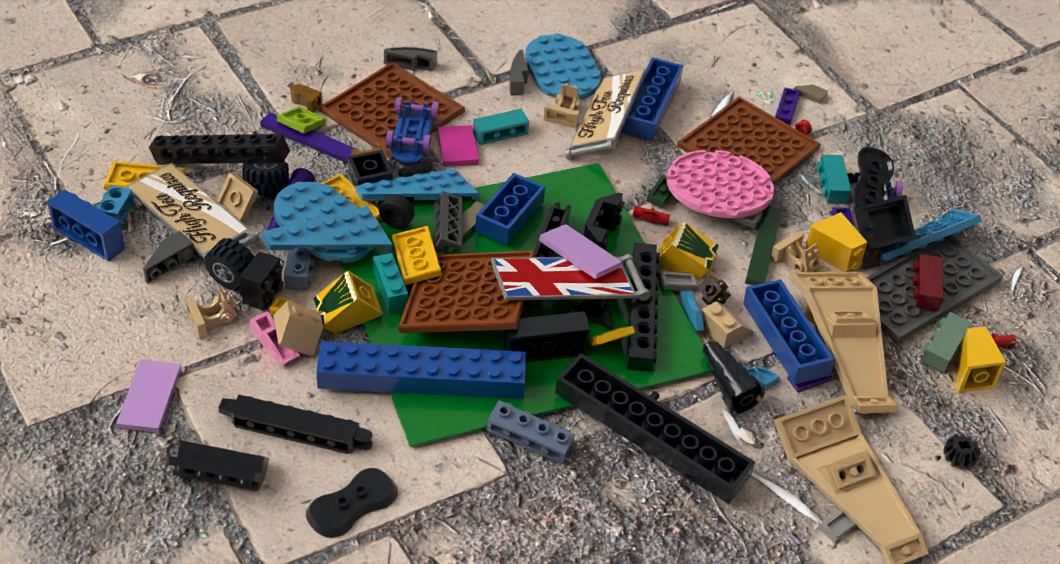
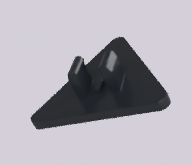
M592 299L574 307L575 311L585 312L586 317L606 328H613L606 299Z

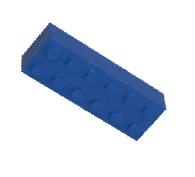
M654 57L651 58L646 68L647 72L621 132L653 141L679 87L684 65Z
M779 279L746 287L743 304L794 385L830 376L835 359L783 281Z

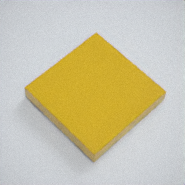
M634 327L618 328L589 337L588 346L600 345L635 333Z

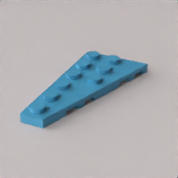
M446 169V171L440 172L432 171L428 174H415L410 177H398L393 180H381L375 183H363L355 188L356 194L362 201H382L392 194L414 197V200H437L442 191L461 198L462 196H472V200H478L479 193L455 169Z
M368 206L262 231V238L269 250H294L295 247H306V250H314V247H324V250H355L356 247H367V250H374L375 247H384L385 250H392L393 245Z
M953 208L949 210L950 214L938 216V221H929L915 229L916 239L914 241L882 247L875 251L876 259L890 262L899 255L910 254L911 250L925 248L931 242H940L944 239L943 237L957 235L960 233V230L976 227V224L982 222L981 216Z

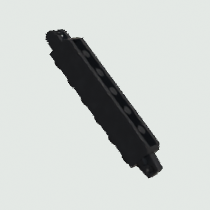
M556 202L555 206L550 208L541 234L562 225H568L571 206L567 205L565 210L560 209V203ZM538 239L534 250L536 257H557L558 253ZM525 300L523 306L531 307L534 300Z
M238 395L237 399L223 398L218 406L219 413L232 418L235 428L344 454L352 453L355 448L370 450L373 447L371 440L373 437L372 432L365 428H360L359 423L353 420L341 419L332 415H324L311 410H303L290 405L286 406L243 395Z

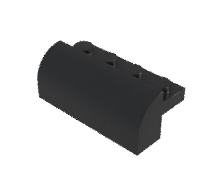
M181 440L177 457L170 456L168 465L174 466L173 475L259 491L266 476L269 458Z

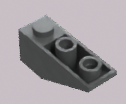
M181 231L165 238L143 268L145 282L149 283L195 257L193 242Z

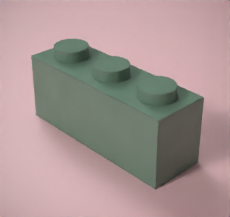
M952 312L948 314L947 318L942 317L937 326L940 330L933 332L930 338L932 343H927L922 352L925 354L922 362L944 373L972 322Z

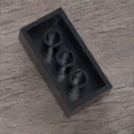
M585 312L520 318L518 329L505 330L504 350L526 352L525 363L574 358L580 353L587 356L590 328Z

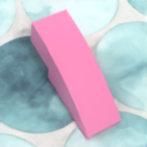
M268 311L250 319L249 328L262 346L280 365L283 366L300 357L297 351L278 345L275 321Z

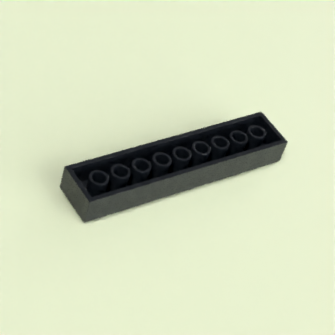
M580 353L557 378L555 388L557 395L724 502L730 504L751 477L755 461L584 354Z

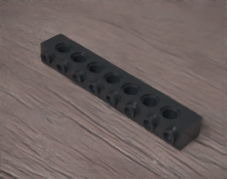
M273 133L245 135H159L154 138L149 146L157 164L284 163L290 152L284 135Z
M634 243L632 256L634 265L651 296L646 301L630 298L629 326L634 327L635 333L628 336L627 370L651 372L652 364H656L657 352H653V350L657 348V337H654V334H657L658 322H654V319L657 320L658 308H655V305H658L659 294H655V291H658L659 280H656V277L658 278L659 266H656V264H659L660 253H656L657 245ZM631 277L632 287H633L634 291H638V289H637V287H636V285H635V283H634V281H633V279H632V277Z

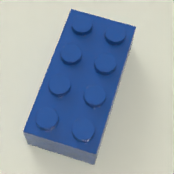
M513 173L477 213L475 231L508 246L544 203L545 186Z
M65 189L47 201L53 227L58 232L108 262L125 249L121 223L117 218L109 216L103 210L92 206L88 201L82 200L76 194L70 193Z

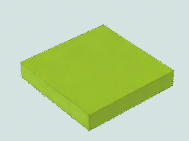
M300 106L278 114L276 120L303 134L326 125L324 117Z

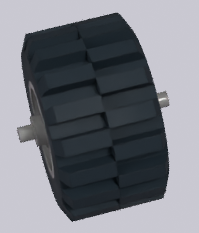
M286 161L284 163H243V180L258 191L257 195L279 194L288 184L289 164Z
M223 238L206 254L204 265L209 275L217 283L236 291L241 290L240 275L255 256L244 244L239 243L237 240Z

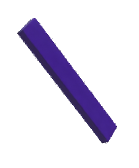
M271 112L260 121V126L277 134H283L284 137L345 163H348L351 149H356L314 130L303 134L276 121L277 115Z

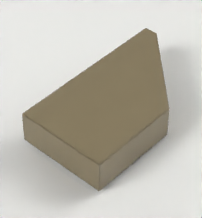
M816 85L794 87V90L800 91L801 96L819 104L828 94V90Z

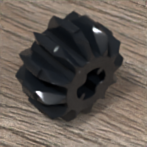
M964 433L961 436L954 434V436L946 440L943 454L946 455V461H951V466L956 464L960 469L963 466L969 469L977 463L981 449L978 447V442L972 441V436L967 438Z

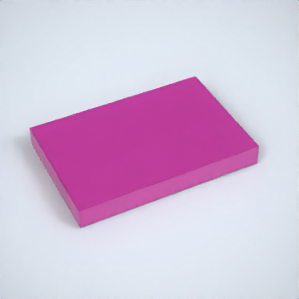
M472 125L438 127L443 166L479 164Z

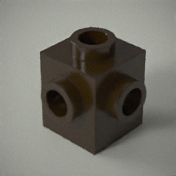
M711 274L697 287L703 295L702 300L707 305L716 301L725 304L731 296L727 290L729 288L722 279L719 280Z

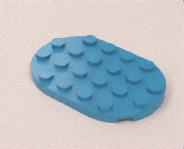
M555 33L553 35L538 36V38L532 40L527 45L525 50L526 64L537 87L543 93L557 96V94L561 93V84L577 86L579 99H585L595 93L600 84L601 74L589 50L582 41Z
M296 182L281 190L274 202V217L278 225L282 227L358 207L330 185L316 182ZM314 247V250H308L322 260L331 262V259L343 260V263L360 260L371 252V250H367V247H356L355 250H324V247Z

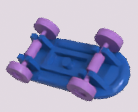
M396 98L395 114L399 115L395 132L388 130L386 137V148H391V154L396 161L406 165L414 164L421 161L426 153H429L431 146L430 133L433 121L438 117L439 102L433 101L432 108H428V103H424L423 106L411 104V101H407V105H403V98Z

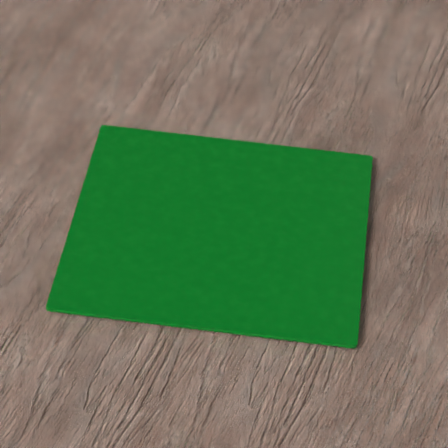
M598 163L526 177L545 186L544 203L508 246L480 234L474 229L462 240L460 250L445 245L443 255L534 251L550 208L554 207L556 202L560 203V209L565 210L567 205L571 206L568 226L584 236L585 223L596 199L616 194ZM505 182L474 188L479 193L478 200H472V196H462V214L476 201L485 205ZM436 200L409 201L414 207L415 215L404 229H395L388 226L383 220L378 221L393 244L392 250H385L384 247H375L374 250H371L368 255L360 260L343 263V260H339L344 273L350 271L374 287L383 315L363 323L370 344L505 351V330L399 333L398 326L404 311L389 314L373 272V257L392 253L402 277L392 235L428 226L433 241L434 203ZM625 207L620 212V215H623L620 226L617 225L614 232L607 230L606 238H609L607 248L604 250L614 257H622L626 254L632 255L634 243L645 244ZM449 212L453 218L456 217L452 212ZM623 265L626 274L631 282V274L627 266ZM660 281L658 291H655V294H659L658 305H655V308H658L657 320L654 319V322H658L657 334H654V337H657V348L653 350V352H657L656 364H652L651 372L627 370L628 336L600 345L588 346L587 348L588 358L640 390L711 373L702 353L703 343L673 291L663 290ZM414 283L405 285L408 298ZM630 298L606 299L613 328L608 329L588 318L589 337L618 328L629 327ZM579 299L534 300L531 307L523 306L520 318L567 314ZM580 299V300H582L583 303H584V302L589 301V300H592V299ZM577 357L525 363L524 399L389 392L407 442L409 446L415 447L487 429L488 418L499 400L504 403H510L522 411L530 412L533 416L575 407L557 395L555 388L557 378Z

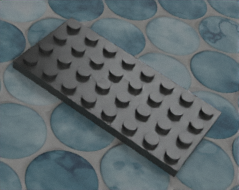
M948 235L943 237L942 241L931 242L927 244V247L911 252L867 278L877 287L881 328L895 341L899 342L999 283L1003 275L954 236ZM920 254L942 258L943 300L939 311L915 307V299L912 298L915 288L912 285L915 272H912V267Z

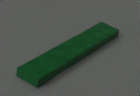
M767 206L763 210L745 280L746 284L757 285L765 283L782 209Z

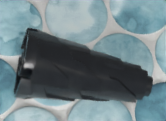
M708 341L705 343L702 353L729 411L734 414L735 410L737 414H741L759 404L756 399L758 396L763 399L765 389L755 376L750 375L743 365L738 363L730 352L726 351L718 342Z

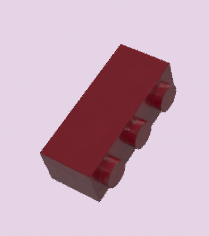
M920 254L912 267V272H915L912 285L915 286L912 298L915 299V307L939 311L943 300L942 258Z

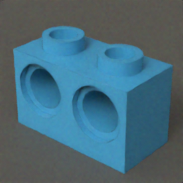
M111 185L96 208L103 210L113 218H117L122 225L135 203L133 190Z

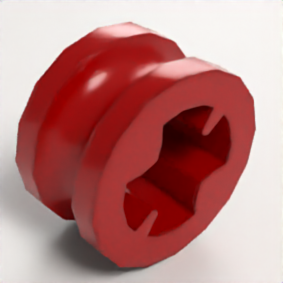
M804 119L795 125V129L807 135L812 132V125L808 120Z

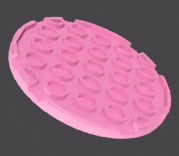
M699 150L686 153L672 162L667 173V186L677 200L697 212L721 218H742L763 211L772 201L774 184L771 182L770 175L754 161L741 155L739 157L729 155L730 152L715 150V152Z

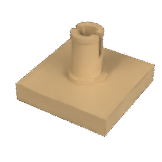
M229 173L217 202L244 224L252 205L256 202L258 191L237 174Z

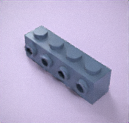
M295 247L294 250H288L284 271L285 289L308 290L309 283H313L312 269H315L316 257L304 247Z
M500 400L488 418L486 429L562 465L575 438V434L571 433L568 429L557 427L548 420L537 418L530 412L522 411L515 408L512 404L504 403Z

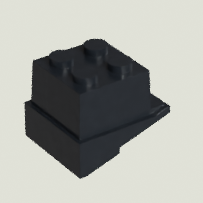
M906 195L854 208L859 233L867 241L865 251L911 242L916 239Z

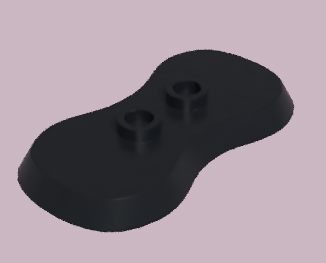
M863 147L859 151L857 158L860 178L853 191V202L856 207L889 199L888 183L894 174V164L889 155L874 147Z
M367 468L356 474L343 489L322 495L312 501L306 509V519L318 534L329 538L338 537L347 533L363 515L391 505L398 495V489L395 482L386 473L377 468Z

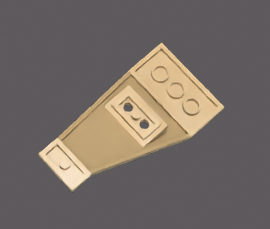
M847 395L773 420L788 460L880 547L886 564H904L929 554L920 530L863 437ZM857 466L861 469L860 473L857 470ZM839 473H842L843 479L840 478Z

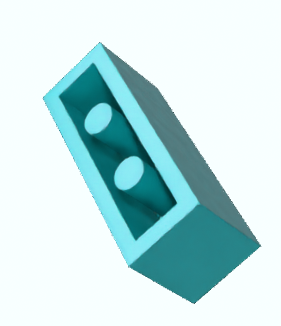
M522 109L473 119V133L480 145L524 136L529 133V120Z
M822 155L820 162H817V172L820 173L819 181L823 185L822 194L825 196L826 202L848 204L851 187L843 156Z
M393 254L374 256L373 272L389 314L404 311L408 301V292Z

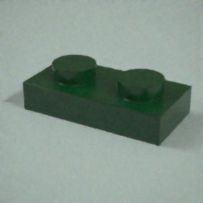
M661 176L648 194L647 202L663 208L672 195L667 186V177Z

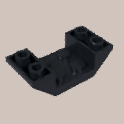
M619 192L596 199L585 223L584 237L602 249H606L609 238H606L607 230L614 232L616 226H620L623 215H620V212L623 211L625 204L622 201L623 193Z

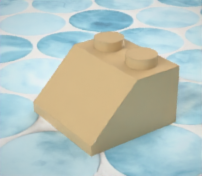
M287 300L274 314L278 345L312 357L315 354L323 329L321 314L316 310H311Z
M717 301L701 309L703 312L704 331L724 349L753 333V330L729 307Z

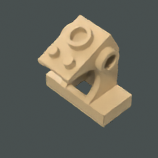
M561 84V93L557 94L555 101L557 106L548 103L545 105L544 121L577 128L579 111H576V109H579L581 103L577 86Z
M798 231L773 246L770 260L775 264L783 260L796 272H813L820 267L818 244L815 243L810 248L804 250L801 247L804 234Z
M217 287L218 296L213 299V303L206 306L196 304L193 296L185 299L187 313L199 339L207 337L206 329L229 323L238 316L235 310L237 305L232 297L226 296L228 294L226 290L222 291Z

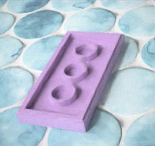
M566 224L540 235V242L594 279L621 267L622 261Z
M140 359L118 417L117 428L159 433L181 371V364Z

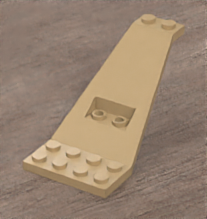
M791 272L790 280L805 296L823 341L835 359L834 367L850 404L858 413L864 415L869 413L886 414L887 412H896L897 404L888 395L877 287L861 272Z

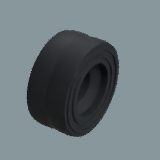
M392 194L380 205L379 215L388 226L395 229H404L414 218L415 210L406 198Z

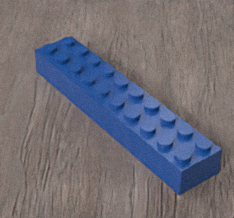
M321 341L316 371L317 389L524 399L526 352Z

